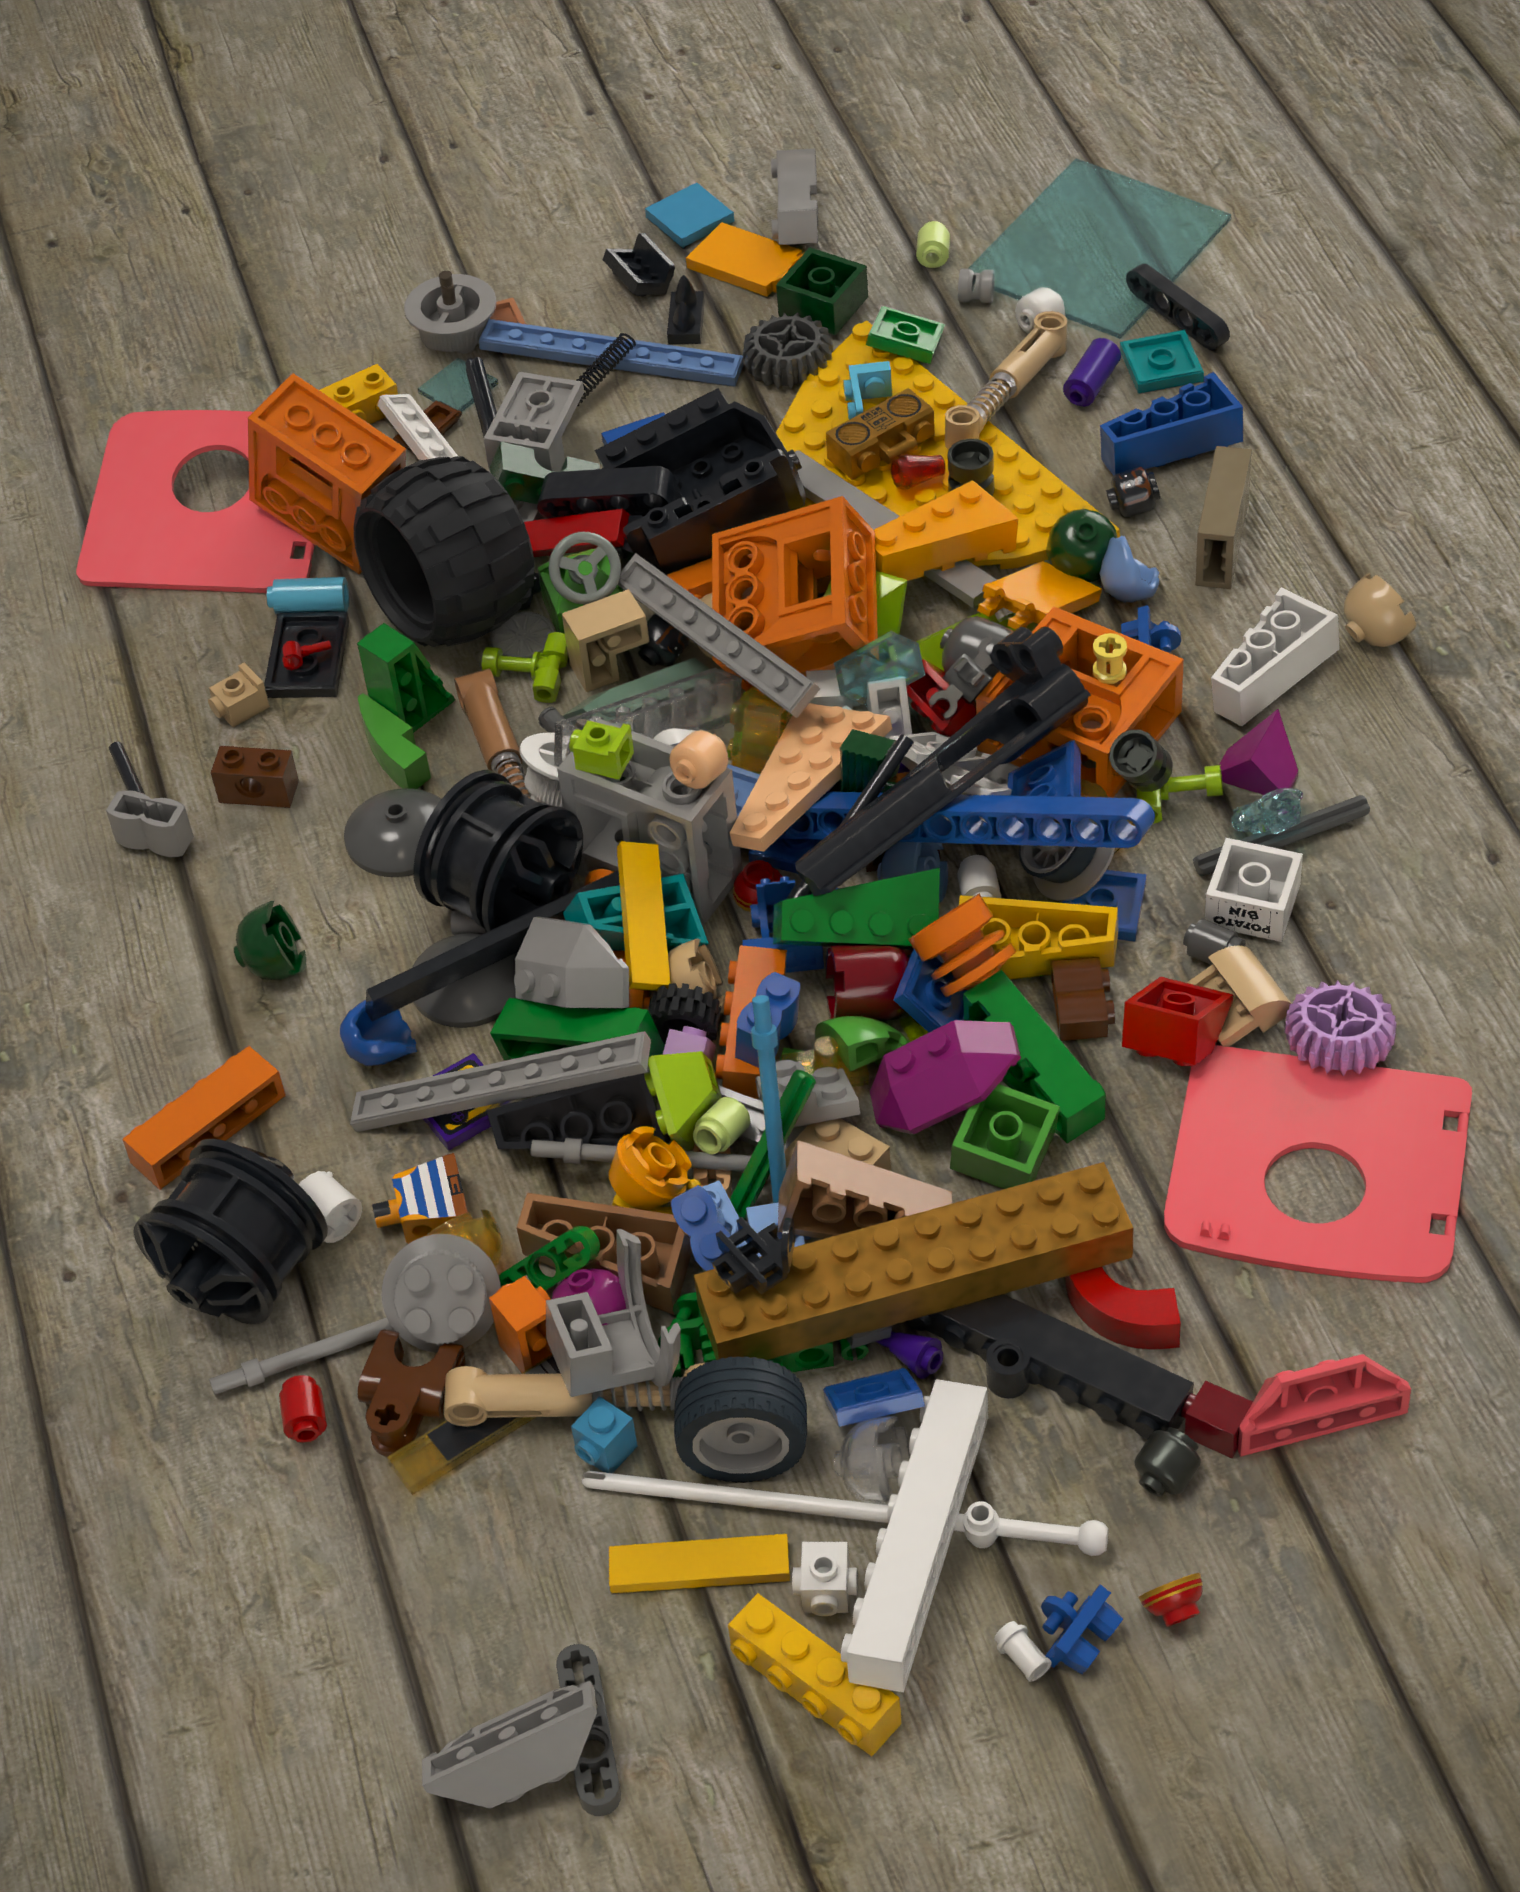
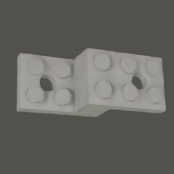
M518 372L484 436L488 471L490 472V465L500 442H506L534 449V456L539 465L547 470L559 472L565 461L562 435L584 393L583 382ZM512 499V501H516L514 504L523 522L541 519L542 515L538 511L536 504Z

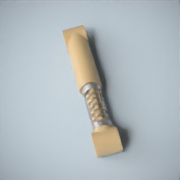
M1046 311L1036 315L1032 331L991 373L989 382L967 405H957L946 411L945 447L948 450L954 443L960 440L979 439V433L983 430L984 425L1008 399L1016 397L1051 358H1057L1065 354L1068 322L1065 315L1054 311Z
M699 1363L690 1366L687 1370H685L684 1376H687V1373L691 1372L694 1368L696 1369L698 1366L703 1365L704 1363ZM462 1366L451 1369L446 1374L444 1417L451 1424L465 1427L481 1424L487 1418L581 1416L599 1396L618 1409L626 1407L627 1411H630L631 1407H638L639 1411L643 1407H650V1410L653 1411L655 1406H661L663 1411L666 1410L667 1406H670V1409L673 1410L677 1388L683 1377H672L669 1384L663 1387H658L648 1380L570 1397L561 1374L487 1375L482 1369Z

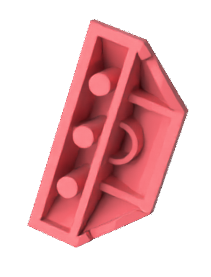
M1364 1354L1337 1361L1325 1360L1314 1367L1298 1371H1282L1274 1377L1265 1380L1239 1426L1238 1452L1240 1457L1406 1414L1409 1408L1411 1387L1406 1380Z

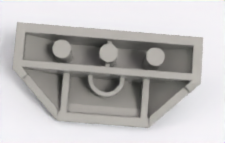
M546 917L533 918L515 958L514 984L517 999L566 1008L629 1007V967L622 959H617L608 943L590 924Z
M591 1681L583 1682L578 1686L571 1685L548 1692L468 1730L446 1744L438 1754L435 1752L422 1759V1786L425 1791L430 1794L491 1809L504 1802H514L527 1791L542 1784L561 1780L568 1772L576 1769L597 1714L595 1689Z

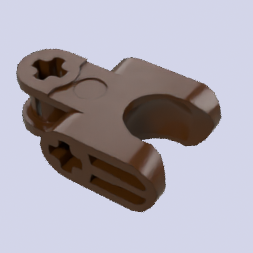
M387 1329L379 1332L360 1376L357 1393L359 1402L370 1404L365 1418L368 1429L371 1431L373 1448L378 1454L385 1457L403 1455L413 1445L424 1416L438 1419L444 1418L446 1374L451 1369L466 1366L463 1345L444 1343L439 1347L437 1354L432 1360L422 1366L413 1367L402 1364L404 1351L399 1339V1332Z

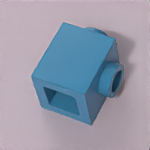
M600 1396L571 1426L576 1454L583 1461L595 1466L602 1472L614 1473L638 1447L633 1418Z

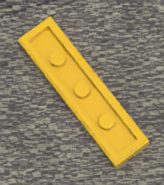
M621 841L617 846L625 957L626 964L629 967V989L658 991V987L663 985L668 989L670 973L658 844Z
M787 1534L609 1546V1587L611 1594L790 1581Z

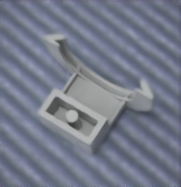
M617 1229V1267L619 1283L626 1303L625 1310L597 1315L588 1292L546 1300V1340L570 1397L652 1380L658 1387L667 1386L679 1361L681 1328L678 1323H675L668 1333L666 1326H661V1347H659L651 1327L644 1298L641 1277V1242L637 1236L622 1229Z

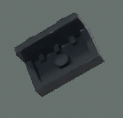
M645 233L637 235L633 249L605 250L603 261L612 270L613 274L619 277L628 287L632 294L641 297L647 294L666 295L674 276L675 265Z

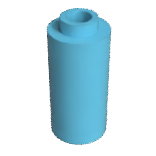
M346 577L274 579L273 585L267 587V605L269 608H274L276 615L277 613L348 611L349 590Z

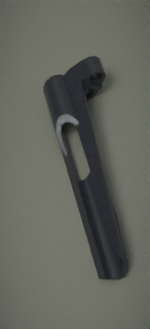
M1019 627L995 644L992 648V653H990L992 663L1002 674L1014 682L899 782L841 824L796 861V870L800 878L810 888L813 896L834 891L997 766L1016 760L1087 706L1088 697L1091 695L1084 688L1075 672L1064 663L1061 664L1058 657L1063 653V644L1059 636L1052 629L1041 627L1032 633L1025 627ZM986 739L1004 744L1003 747L950 787H947L942 775L943 771Z

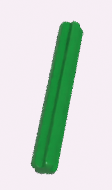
M802 1070L793 1072L779 1100L784 1145L816 1084L814 1076ZM764 1130L730 1198L739 1218L742 1217L744 1220L747 1219L746 1208L755 1205L770 1175L766 1130Z

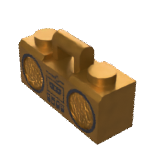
M907 388L826 432L827 459L851 480L878 467L882 460L887 464H891L918 449L919 443L935 435L934 410L911 389Z

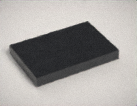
M348 612L277 613L264 683L267 698L337 697L349 626ZM296 641L300 646H308L330 641L331 649L304 656L303 664L298 669L288 670L284 668L282 648L286 642Z

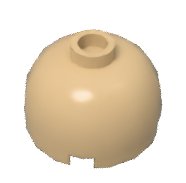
M1370 573L1362 577L1349 590L1344 602V614L1348 621L1345 628L1349 635L1357 642L1364 640L1366 643L1378 647L1394 645L1415 630L1416 622L1411 611L1404 615L1400 605L1404 602L1401 596L1381 577L1375 575L1371 578Z
M697 938L673 948L668 953L670 984L676 983L678 988H682V983L689 984V989L693 990L698 986L703 988V994L709 991L714 994L713 999H716V985L721 984L722 981L705 944L699 946L700 939ZM725 995L718 998L721 1014L724 1012Z

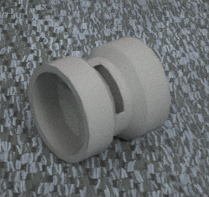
M961 268L958 282V301L970 302L972 299H979L982 303H992L995 289V271L983 270L981 273H976L972 269Z

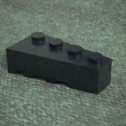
M644 1073L496 1103L487 1109L498 1149H531L532 1140L565 1142V1138L582 1139L584 1144L617 1146L623 1136L631 1134L634 1129L641 1126L655 1128L654 1136L661 1138L667 1144L670 1141L668 1133L663 1134L658 1125L655 1112L661 1109L657 1095L652 1096L650 1094Z

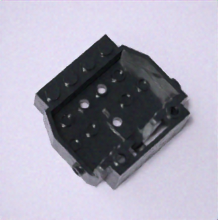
M719 388L595 450L602 469L660 466L668 469L674 475L683 498H679L661 508H654L645 516H629L628 524L623 528L625 536L624 546L614 547L620 560L624 559L628 563L636 553L665 575L712 558V534L805 506L806 493L797 472L802 469V466L794 450L792 449L787 452L764 415L736 401L728 404Z

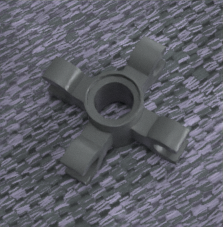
M990 636L985 637L980 642L978 655L973 660L964 653L950 667L942 678L950 686L945 691H938L931 696L929 700L931 708L939 700H946L949 703L950 708L943 715L946 721L955 715L957 702L962 697L969 703H972L993 679L986 672L990 666H994L990 656L986 653V647L992 642Z

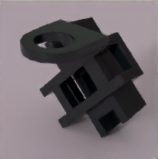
M742 1217L736 1220L739 1231L730 1237H727L721 1230L716 1233L718 1247L724 1255L711 1263L715 1273L734 1294L752 1284L762 1295L788 1278L796 1239L793 1218H785L781 1239L777 1237L778 1226L775 1223L756 1233ZM744 1241L747 1243L740 1249L736 1247ZM760 1253L763 1258L760 1259L757 1254ZM770 1271H773V1272H774L772 1275H770V1276L767 1277L766 1279L764 1278V1275H766V1274L769 1273Z

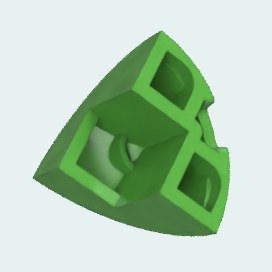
M842 1016L818 1023L815 1028V1043L827 1061L832 1063L842 1059L850 1072L873 1061L879 1068L885 1054L911 1042L890 1025L862 1016Z

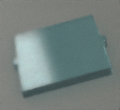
M460 358L454 360L418 388V392L422 396L433 402L437 400L461 412L474 403L466 373V364ZM487 374L490 389H493L498 385V379Z

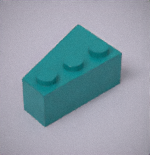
M684 874L662 877L668 953L673 948L697 938L700 939L699 946L704 944L707 946L709 943ZM620 885L577 893L563 912L565 920L590 924L608 943L612 951H625Z

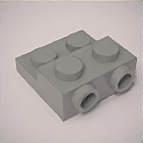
M781 1060L776 1062L779 1100L793 1072L796 1070L805 1071L801 1061ZM824 1067L817 1069L811 1074L814 1076L816 1084L794 1127L860 1115L858 1097L843 1068ZM760 1076L755 1078L759 1100L762 1101Z

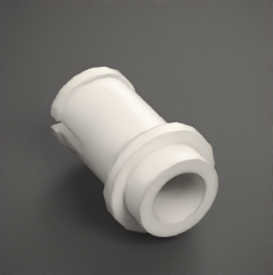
M1011 1621L1004 1625L995 1635L994 1639L998 1643L997 1650L1001 1654L1006 1653L1024 1673L1029 1682L1031 1680L1035 1681L1048 1671L1052 1662L1049 1658H1046L1027 1636V1627Z

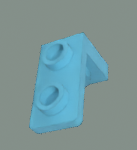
M889 361L849 365V380H843L845 401L852 400V402L847 403L849 420L864 412L862 399L892 396Z

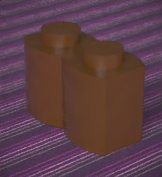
M1099 957L1051 961V983L1059 1039L1067 1041L1108 1037V1025L1115 1024L1113 1000L1106 1001L1105 993L1110 992L1109 970L1101 969Z

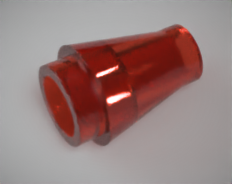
M902 454L891 463V475L894 484L905 489H910L932 478L942 476L946 470L945 461L941 455Z

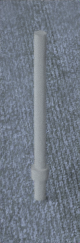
M565 1138V1142L532 1140L531 1156L562 1158L564 1163L581 1164V1160L612 1162L617 1146L584 1144L582 1139ZM685 1151L691 1161V1168L744 1172L751 1158L749 1155L708 1154L705 1152Z
M386 1317L259 1362L257 1358L241 1363L242 1368L210 1378V1384L214 1395L245 1384L249 1388L264 1383L265 1377L377 1339L379 1332L383 1329L395 1330Z

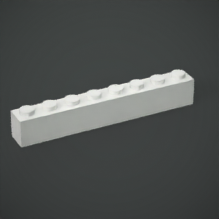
M936 1379L931 1395L923 1397L925 1406L920 1408V1422L922 1423L920 1429L913 1428L909 1442V1453L911 1456L909 1461H902L899 1470L898 1486L900 1490L898 1494H892L889 1500L887 1510L889 1524L887 1528H880L876 1542V1554L878 1555L876 1563L869 1562L864 1582L865 1590L867 1591L864 1598H857L854 1606L853 1625H855L853 1634L846 1633L843 1639L841 1661L847 1663L849 1683L904 1693L987 1424V1387Z

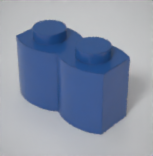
M773 972L762 980L758 986L756 996L766 995L769 997L771 1021L777 1029L778 1045L774 1048L776 1056L780 1040L788 1036L797 1023L800 982ZM750 1002L743 1008L737 1020L735 1058L759 1068L758 1052L752 1046L751 1028L755 1026L753 1004Z
M697 1185L673 1198L671 1206L677 1224L690 1239L692 1253L696 1261L704 1271L714 1269L711 1262L724 1255L718 1247L716 1233L721 1230L727 1237H730L731 1234L726 1229L725 1219L718 1205L704 1188Z

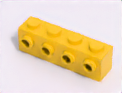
M378 364L319 390L369 424L386 418L378 407L379 397L382 395L398 394L397 384Z
M759 1593L728 1624L730 1649L737 1659L745 1665L753 1667L765 1676L775 1688L789 1694L801 1703L811 1715L821 1718L837 1730L847 1742L857 1745L871 1757L902 1724L899 1696L891 1690L849 1683L848 1666L846 1662L841 1661V1654Z

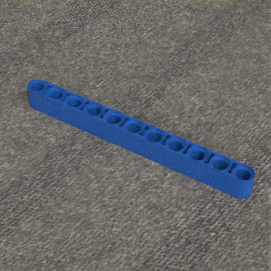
M826 792L779 838L823 840L840 826L862 792ZM960 794L898 842L1131 848L1139 844L1151 828L1155 820V814L1149 803L1137 798ZM1089 819L1095 821L1097 825L1093 824ZM1127 820H1130L1131 822H1133V823L1135 824V826L1129 824V822H1128Z

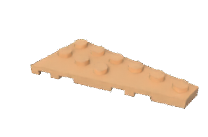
M811 703L807 705L798 718L792 715L729 833L733 846L764 852L841 779L840 747L851 730L854 729L885 737L893 729L890 716L874 714L870 711H855L843 709L839 706L830 707Z

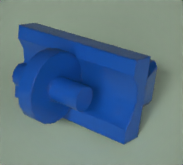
M1148 605L1138 608L1137 620L1121 624V633L1168 653L1176 649L1181 643V631L1178 627L1171 625L1168 621H1162L1159 625L1154 624L1150 618V608Z
M1101 1584L1091 1596L1085 1599L1077 1612L1073 1607L1078 1601V1597L1070 1591L1066 1592L1062 1599L1056 1596H1048L1043 1601L1041 1609L1048 1618L1042 1626L1044 1631L1053 1635L1058 1627L1064 1629L1045 1655L1046 1658L1051 1660V1667L1054 1668L1062 1661L1068 1667L1083 1674L1100 1652L1081 1636L1083 1631L1087 1627L1103 1641H1106L1122 1622L1123 1618L1112 1606L1105 1602L1111 1592Z

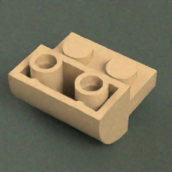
M1230 946L1213 953L1208 957L1212 965L1187 982L1233 994V1003L1218 1037L1223 1047L1232 1046L1257 1027L1263 1033L1286 1017L1287 1010H1289V1006L1292 1004L1251 949L1245 946Z

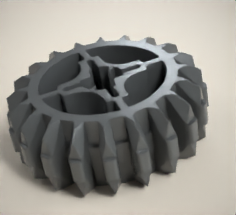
M784 313L783 317L777 318L771 315L769 321L760 320L759 326H752L750 333L745 335L743 360H745L748 374H752L755 381L763 380L765 386L775 384L777 389L782 386H789L792 389L793 385H802L810 373L814 376L818 375V367L822 369L827 367V360H832L833 342L828 333V328L822 327L821 321H812L811 316L801 318L799 313H796L794 316H787Z

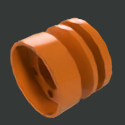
M980 894L965 901L908 939L922 962L939 955L943 959L944 963L931 975L934 980L941 978L949 972L954 976L952 980L940 988L945 997L956 992L969 990L998 972L1005 962L1016 953L1012 943L1003 946L997 951L991 946L1005 936L1003 929L984 935L981 928L994 915Z

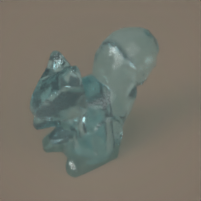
M1280 788L1263 795L1252 803L1235 808L1231 818L1233 829L1239 832H1251L1252 834L1270 830L1274 835L1299 824L1303 792L1293 788Z

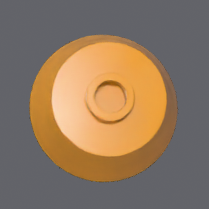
M648 1126L637 1127L631 1134H627L619 1140L608 1173L610 1184L618 1196L632 1207L646 1211L660 1207L684 1193L687 1183L690 1181L687 1171L692 1167L688 1155L675 1140L668 1145L661 1138L653 1135L655 1128Z

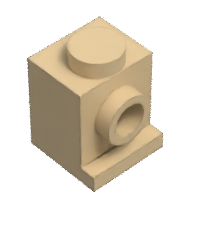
M245 662L238 666L240 671L209 687L211 698L208 699L211 710L217 718L223 717L232 727L241 724L270 707L264 682Z

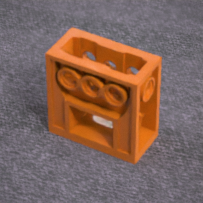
M292 373L248 417L249 500L360 574L362 570L354 543L356 509L360 506L361 500L371 494L372 488L390 474L406 466V448Z
M843 496L714 533L712 534V609L805 677L807 676L806 671L832 670L877 658L875 531ZM831 575V595L817 598V579ZM712 656V660L747 693L758 690Z
M1053 606L1032 633L1041 627H1048L1059 636L1063 644V653L1058 657L1061 664L1064 663L1075 672L1091 696L1088 697L1086 707L1010 763L1021 767L1052 751V747L1061 746L1074 740L1081 750V795L1085 797L1114 798L1126 782L1114 770L1109 759L1110 748L1114 740L1126 731L1142 730L1149 733L1157 742L1182 712L1184 659ZM1108 633L1120 635L1127 642V652L1123 657L1127 674L1123 680L1115 684L1101 683L1093 676V665L1097 661V657L1093 653V643L1097 637ZM1110 644V651H1109V653H1113V645H1112V644ZM1107 664V673H1110V664ZM999 671L976 698V714L1014 681ZM986 739L977 746V750L992 755L1003 747L1004 744ZM1087 760L1095 761L1096 768H1087L1082 763Z

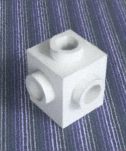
M802 1542L801 1567H793L792 1590L793 1595H801L803 1613H813L818 1616L848 1613L849 1595H857L858 1586L857 1568L850 1567L848 1542Z

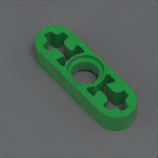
M576 1226L502 1272L499 1275L501 1287L527 1275L535 1288L541 1286L544 1290H547L598 1256L600 1242L597 1235L586 1226ZM580 1241L584 1249L567 1258L563 1251ZM541 1256H546L554 1262L556 1267L554 1277H548L540 1270L539 1259Z

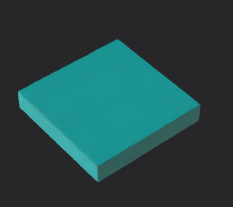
M1185 330L1120 342L1122 358L1138 394L1187 385L1189 383L1204 382V371Z

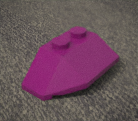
M954 1020L885 1054L870 1089L876 1124L882 1128H890L914 1135L984 1101L1003 1080L1010 1066H1015L1021 1059L1012 1024L1010 1022Z

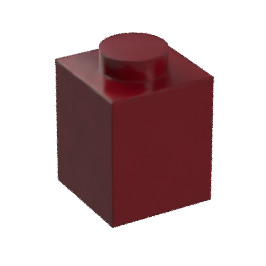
M1205 1380L1197 1395L1191 1393L1182 1408L1181 1417L1185 1419V1434L1194 1442L1233 1459L1238 1450L1239 1426L1253 1401Z

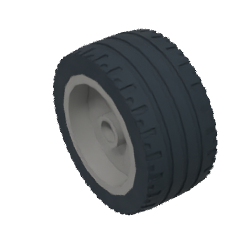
M728 1357L712 1360V1362H706L687 1373V1376L683 1377L677 1388L674 1404V1438L677 1453L682 1462L687 1467L689 1466L691 1470L702 1474V1476L735 1483L766 1480L779 1474L781 1475L783 1472L794 1467L804 1454L807 1440V1403L804 1388L799 1378L789 1369L780 1366L778 1363L755 1357Z

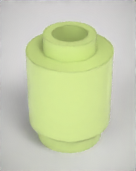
M937 221L928 222L918 232L916 257L920 264L925 267L938 268L948 260L950 233L942 223Z
M731 1097L720 1098L697 1120L693 1131L694 1142L705 1153L716 1154L724 1152L749 1128L750 1115L745 1106L738 1100Z

